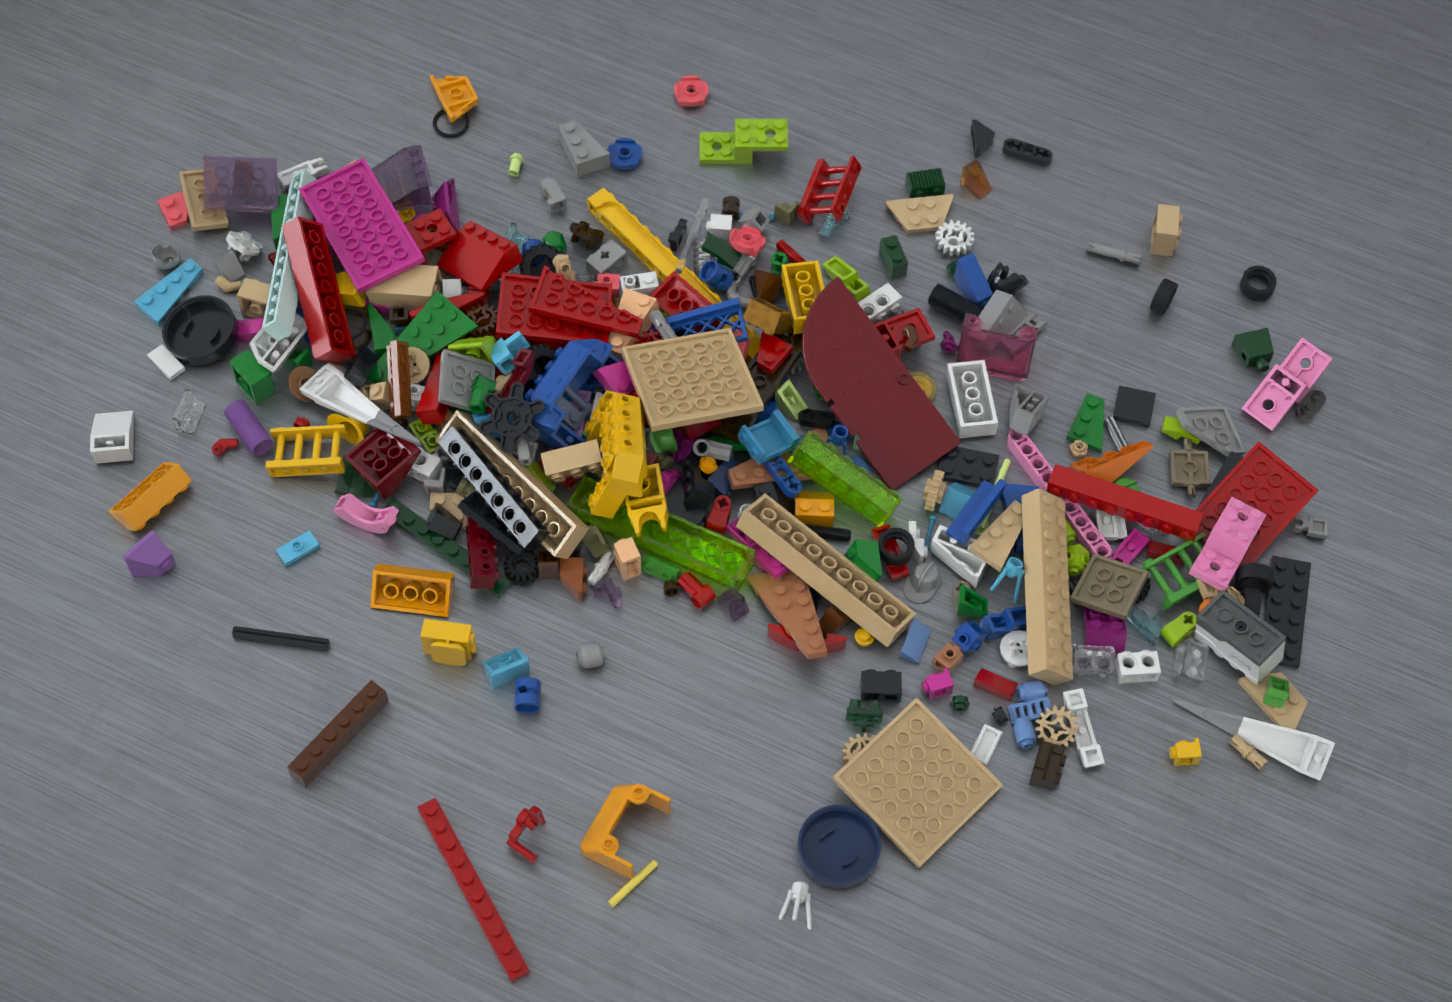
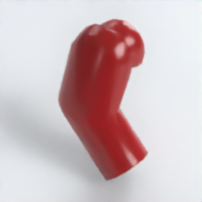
M219 439L212 446V453L219 456L228 448H238L239 441L238 439Z

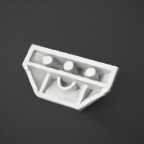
M295 314L292 334L280 341H276L261 328L249 344L257 362L273 373L279 371L308 331L304 318Z

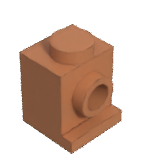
M947 643L933 656L932 666L941 673L944 668H947L950 674L962 662L964 655L962 649L957 644L951 645Z

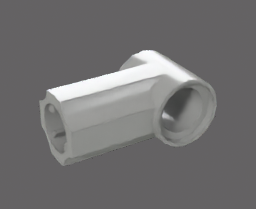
M739 252L741 254L740 259L733 270L729 268L733 272L735 280H738L739 276L742 280L749 268L756 265L760 252L755 257Z
M702 438L694 443L693 450L698 456H709L729 462L733 445ZM700 442L707 444L706 452L699 450Z

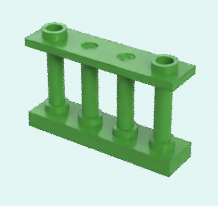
M1204 532L1196 536L1195 542L1186 540L1187 542L1154 560L1149 558L1142 563V569L1151 573L1165 593L1164 597L1166 599L1160 604L1164 610L1199 592L1196 582L1198 579L1194 577L1195 582L1191 584L1186 582L1171 558L1179 555L1190 571L1194 563L1186 553V550L1193 547L1199 555L1203 549L1200 541L1206 536ZM1165 564L1179 584V591L1171 590L1156 567L1158 565Z

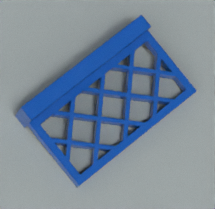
M739 298L667 317V322L674 333L682 330L686 331L683 336L698 334L693 331L696 326H704L700 333H703L707 329L712 331L720 330L725 324L732 326L731 330L733 333L736 329L741 330L743 333L742 336L735 337L737 343L748 340L743 319V309ZM739 315L735 323L729 321L730 317ZM714 321H722L717 328L711 326Z

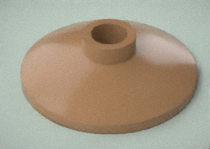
M299 366L289 374L288 385L290 391L301 401H314L301 394L299 390L302 387L301 384L304 385L316 373L314 369L307 366Z

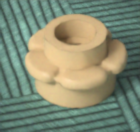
M1075 440L1070 444L1071 454L1074 457L1081 458L1087 454L1088 445L1085 442Z

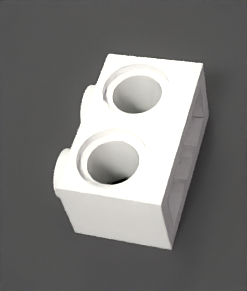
M1142 650L1133 653L1124 651L1117 654L1115 667L1118 684L1158 681L1161 669L1157 651ZM1143 663H1148L1151 667H1147ZM1124 664L1130 665L1132 668H1127Z

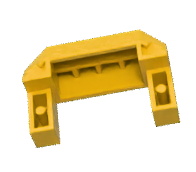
M606 390L604 396L600 397L597 408L592 411L590 421L586 422L584 432L587 433V441L597 439L601 444L600 451L603 453L601 466L604 471L601 481L596 484L594 493L589 496L588 505L592 515L613 519L626 495L642 498L644 492L642 490L643 479H646L647 457L644 414L640 398Z

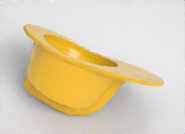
M331 414L327 418V425H345L349 438L342 439L354 446L363 441L370 430L367 424L351 417L345 418L339 414Z

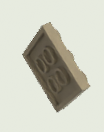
M1093 554L1070 597V602L1126 620L1149 576V571Z

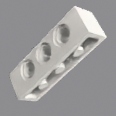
M887 283L858 302V304L868 314L867 316L872 323L875 324L884 321L887 316L900 310L902 296Z

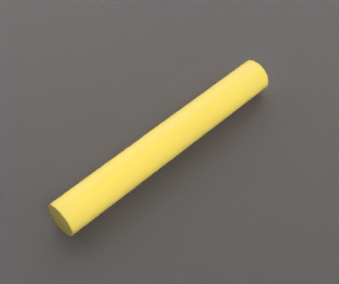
M652 859L608 901L609 905L614 908L658 866L657 862Z

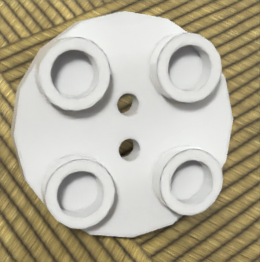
M229 231L226 237L229 244L228 250L241 252L239 258L241 262L244 260L248 262L251 256H257L263 247L260 243L253 240L251 234L246 231H241V233Z
M1017 630L1007 633L1002 638L999 647L1002 658L1012 668L1027 667V632Z

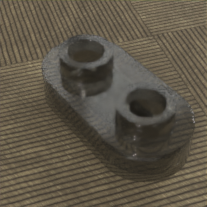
M1318 390L1310 391L1297 406L1295 411L1296 417L1303 422L1311 421L1326 402L1324 393Z

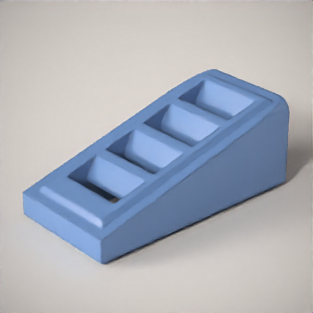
M1042 697L1008 706L1011 725L1013 726L1017 720V710H1019L1021 718H1029L1032 723H1035L1036 719H1042L1039 714L1041 712L1040 707L1044 708V714L1047 713L1046 707L1052 710L1049 697ZM1032 708L1036 709V714H1033ZM1024 709H1027V712H1028V716H1026V717H1025ZM1052 715L1048 716L1046 719L1051 720Z

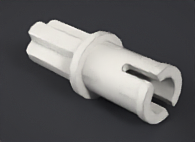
M612 552L605 553L599 562L594 564V569L587 578L590 585L597 586L603 575L608 573V568L614 560V554L611 556Z

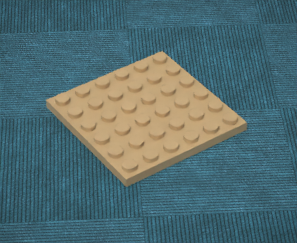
M731 328L621 347V353L652 432L764 411L763 402Z
M917 697L831 778L917 868L922 866L1003 786Z

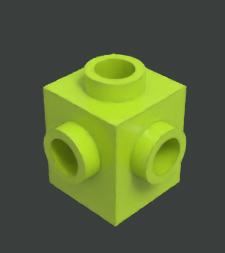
M1081 544L1067 546L1068 575L1078 576L1083 574L1090 561V552Z

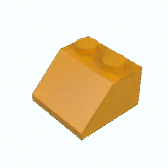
M800 491L799 495L795 498V517L803 524L833 527V492Z

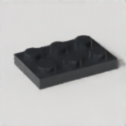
M957 446L941 457L938 470L945 472L943 481L957 482L962 485L979 488L981 483L986 480L994 485L999 455Z

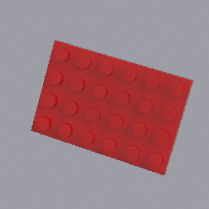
M502 272L495 336L509 338L517 331H520L526 340L567 344L573 340L597 339L608 343L609 331L529 312L540 277ZM568 280L576 282L596 293L600 299L611 302L612 285Z
M1258 441L1196 509V511L1204 513L1197 536L1204 532L1206 536L1201 541L1206 543L1231 497H1234L1267 514L1239 566L1254 563L1319 490Z

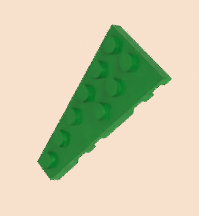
M437 291L396 340L408 342V348H419L427 354L428 358H431L446 349L451 343L465 337L467 333L478 329L479 326ZM387 351L377 361L368 377L374 384L380 382L388 383Z

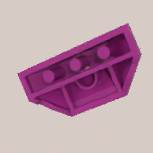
M450 178L443 182L434 194L435 202H432V209L435 211L440 208L457 232L460 229L455 180Z

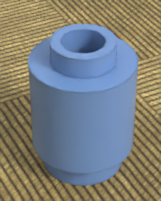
M1041 680L1026 682L1017 686V695L1020 702H1027L1047 696L1048 690L1046 684H1043Z
M1029 718L1017 719L1013 727L1017 746L1022 749L1033 748L1037 743L1033 723L1030 722Z

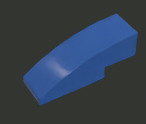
M1026 606L1006 608L1002 613L985 615L980 621V626L988 634L985 637L986 640L1003 637L1011 631L1027 630Z

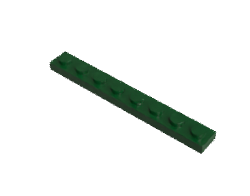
M395 498L384 507H396L399 512L396 515L397 519L394 524L469 577L467 549L454 540L429 530L426 520ZM499 573V581H495L494 589L486 590L500 598L512 584L509 579Z

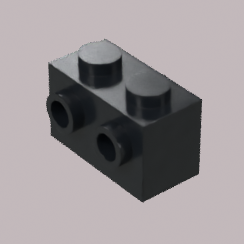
M874 669L861 671L860 701H901L902 672H896L895 670L876 671Z

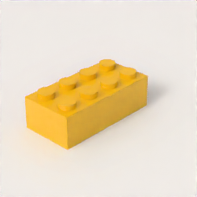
M818 260L782 265V283L793 334L803 333L808 312L817 296L824 289Z

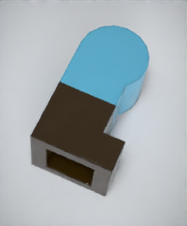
M408 305L389 307L390 325L395 324V335L397 337L410 324Z

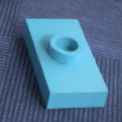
M309 530L276 549V552L287 567L320 548V545Z

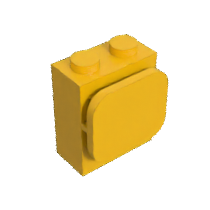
M424 618L420 635L424 654L431 655L432 660L437 663L455 666L466 665L467 660H471L472 653L475 654L477 650V642H475L476 633H473L472 625Z

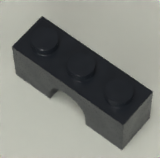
M692 451L682 462L685 502L706 510L715 498L714 484L706 481L711 474H706L699 468V461L704 456H698Z

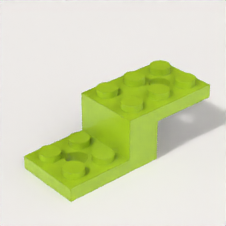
M735 119L734 132H699L700 164H752L753 151H788V119ZM772 133L774 136L768 137L766 134ZM719 146L721 149L714 150L713 147Z

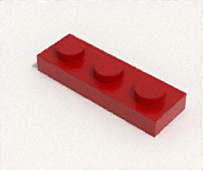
M890 524L871 529L874 541H878L881 533L891 528ZM896 539L885 542L884 548L888 553L893 555L902 554ZM883 562L891 581L909 576L910 572L906 564L890 566Z

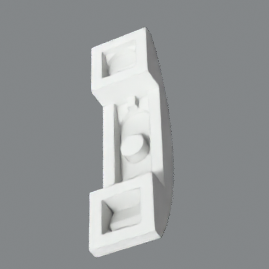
M1083 688L1063 692L1065 710L1067 712L1071 709L1070 716L1077 717L1073 722L1079 724V727L1074 728L1078 735H1073L1072 737L1075 740L1074 743L1084 768L1104 765L1105 761L1100 745H1097L1087 712L1088 705Z

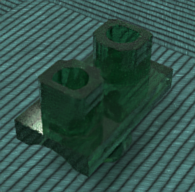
M850 700L849 707L846 710V721L854 722V726H861V732L866 733V727H874V723H882L883 709H881L879 701L871 700L869 701L868 708H861L860 700Z

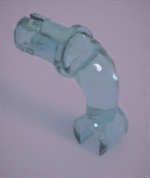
M846 206L842 218L845 220L850 219L847 215L853 212V210ZM832 213L825 216L826 219L819 230L820 234L828 238L835 224H838Z

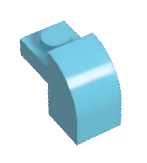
M517 331L505 341L500 338L495 343L491 358L498 369L506 376L516 368L511 363L520 348L527 349L531 345L521 332Z

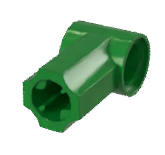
M480 374L475 377L471 385L473 392L468 405L470 411L475 414L485 412L487 405L484 403V397L488 393H493L496 387L495 382Z

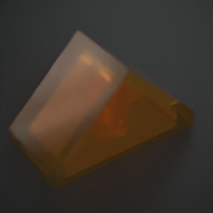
M978 158L963 167L960 183L974 196L980 198L992 190Z

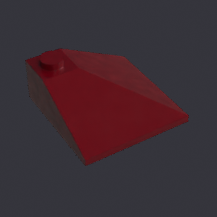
M376 429L348 452L344 458L370 487L385 500L399 488L420 455L421 450L407 440Z

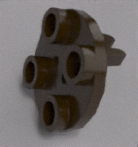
M580 221L579 224L573 222L569 227V230L573 233L570 241L574 243L578 242L579 238L587 241L585 248L587 251L593 250L595 244L601 243L604 239L605 233L599 229L590 228V224Z

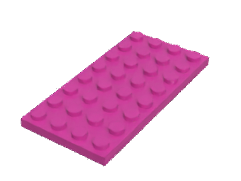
M364 158L299 188L316 221L323 224L328 242L358 293L425 262L423 254Z

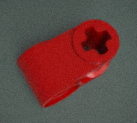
M720 495L715 499L707 520L706 530L726 534V526L729 524L731 515V500L728 496Z

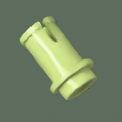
M514 153L510 156L511 162L508 174L512 177H517L524 159L521 154Z

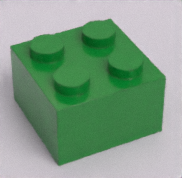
M249 350L244 351L229 361L236 383L257 406L275 394V383L271 378L272 372L259 364L255 355Z

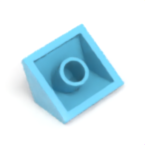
M954 482L948 487L938 513L955 520L976 491Z
M518 647L481 662L493 689L530 674L528 658Z

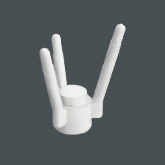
M794 882L792 884V890H788L786 901L778 918L779 920L783 919L792 898V901L795 902L792 920L795 921L799 904L804 903L805 900L807 929H812L811 893H808V884L804 882Z

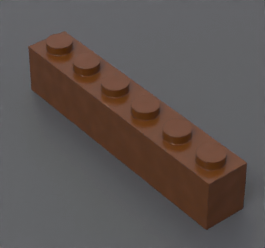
M370 680L287 766L290 776L306 788L389 702L386 691Z

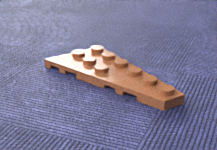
M816 428L803 434L815 437L819 441V446L828 438L826 429ZM830 442L820 450L822 457L815 463L802 462L796 459L790 451L781 454V457L799 481L839 476V465ZM753 458L729 469L727 472L732 490L750 488L753 485L768 481L775 482L762 463L758 465ZM772 458L768 461L775 462L776 460L775 458ZM777 471L779 476L786 477L784 471Z
M791 570L778 579L773 578L769 573L746 576L748 585H751L755 594L761 597L766 608L778 623L784 626L785 632L795 640L796 646L808 660L827 657V648L808 584Z

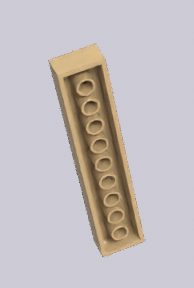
M456 410L435 441L438 443L452 425L464 428L550 532L541 544L554 557L568 559L589 530V527L525 466H520L519 460L510 452H503L499 447L500 442L491 434H481L478 428L479 425L474 422L470 413Z
M1038 488L1021 496L1028 675L1056 686L1073 680L1065 500Z
M766 493L743 511L736 527L886 647L890 646L909 627L917 613Z

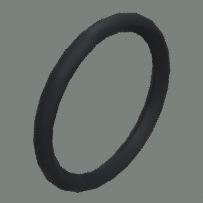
M440 110L433 118L435 131L445 137H456L463 134L468 129L470 122L467 113L463 114L466 119L465 127L457 133L448 134L440 131L436 125L437 118L445 110Z
M350 309L346 310L345 314L358 313L364 320L361 330L351 337L352 340H355L365 331L368 320L365 313L361 310Z

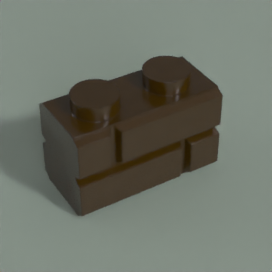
M1041 741L1029 782L1031 785L1050 791L1053 790L1055 784L1059 785L1062 773L1058 771L1060 766L1064 767L1067 755H1063L1065 748Z

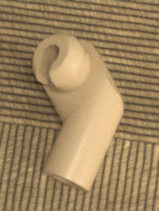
M218 276L215 280L217 287L224 292L237 291L241 287L240 281L230 282L224 276Z

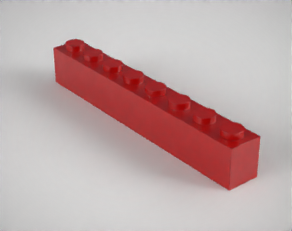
M1057 464L1054 466L1047 485V492L1054 496L1062 497L1073 503H1080L1091 509H1098L1109 515H1116L1127 521H1134L1143 524L1145 527L1155 528L1163 533L1173 534L1184 540L1194 542L1204 515L1202 512Z

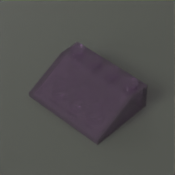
M421 145L402 148L371 169L396 211L436 203Z
M203 156V210L271 212V210H278L277 158Z

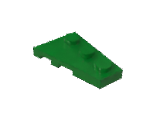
M1089 393L1086 394L1066 440L1071 442L1081 440L1088 445V449L1098 453L1102 452L1104 399Z

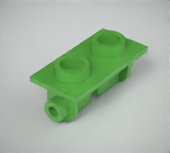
M643 554L641 571L664 581H676L677 575L679 576L682 571L679 565L670 562L663 563V559L653 556V554Z

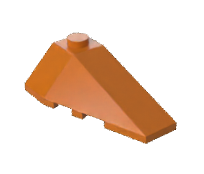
M1140 441L1121 447L1119 452L1106 451L1103 452L1104 455L1102 457L1093 459L1092 456L1069 464L1072 470L1113 482L1153 448V445L1146 441Z

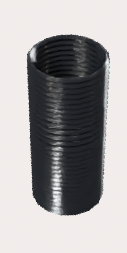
M940 283L933 288L928 298V304L971 327L984 309L983 306L976 304L959 293L957 294Z

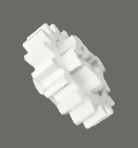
M950 220V224L944 222L943 227H938L935 235V244H938V249H944V254L950 252V256H952L953 253H956L958 257L960 252L965 255L967 250H971L974 244V233L971 232V227L966 228V223L961 225L959 220L956 223Z

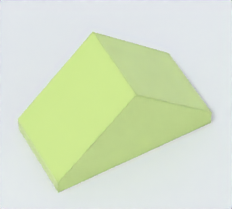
M786 380L775 392L777 408L793 420L797 421L799 412L808 408L790 380Z

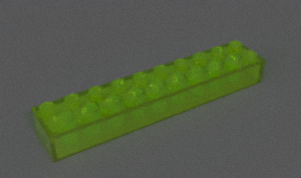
M584 476L567 502L566 506L587 526L590 523L596 525L603 533L619 540L632 537L637 548L736 592L740 590L756 563V550L672 513H669L666 532H663L658 521L648 520L642 526L641 537H636L635 529L628 517L625 499L613 519L592 515L588 499L594 493L596 484L599 481Z

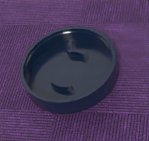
M830 805L818 809L805 820L800 829L797 844L800 864L810 878L823 886L835 889L856 886L865 881L874 872L879 861L881 851L879 831L874 822L864 812L854 807Z

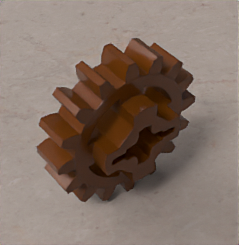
M478 304L476 308L471 306V310H465V315L479 326L478 329L467 333L468 337L472 335L473 338H476L477 336L483 337V335L490 336V332L496 333L498 310H495L494 306L489 308L488 304H485L484 307Z

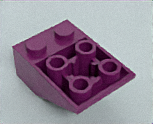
M1082 606L1084 651L1124 652L1127 638L1125 620Z

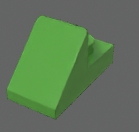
M1269 675L1263 703L1282 708L1284 701L1287 700L1289 695V681Z

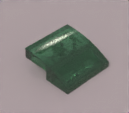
M343 457L342 460L346 469L345 473L338 475L334 493L340 495L351 493L355 497L374 498L375 491Z

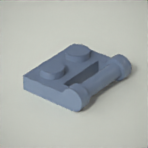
M568 385L555 405L567 413L561 422L572 431H576L593 405L590 402H586ZM563 393L568 395L582 409L579 411L562 396Z

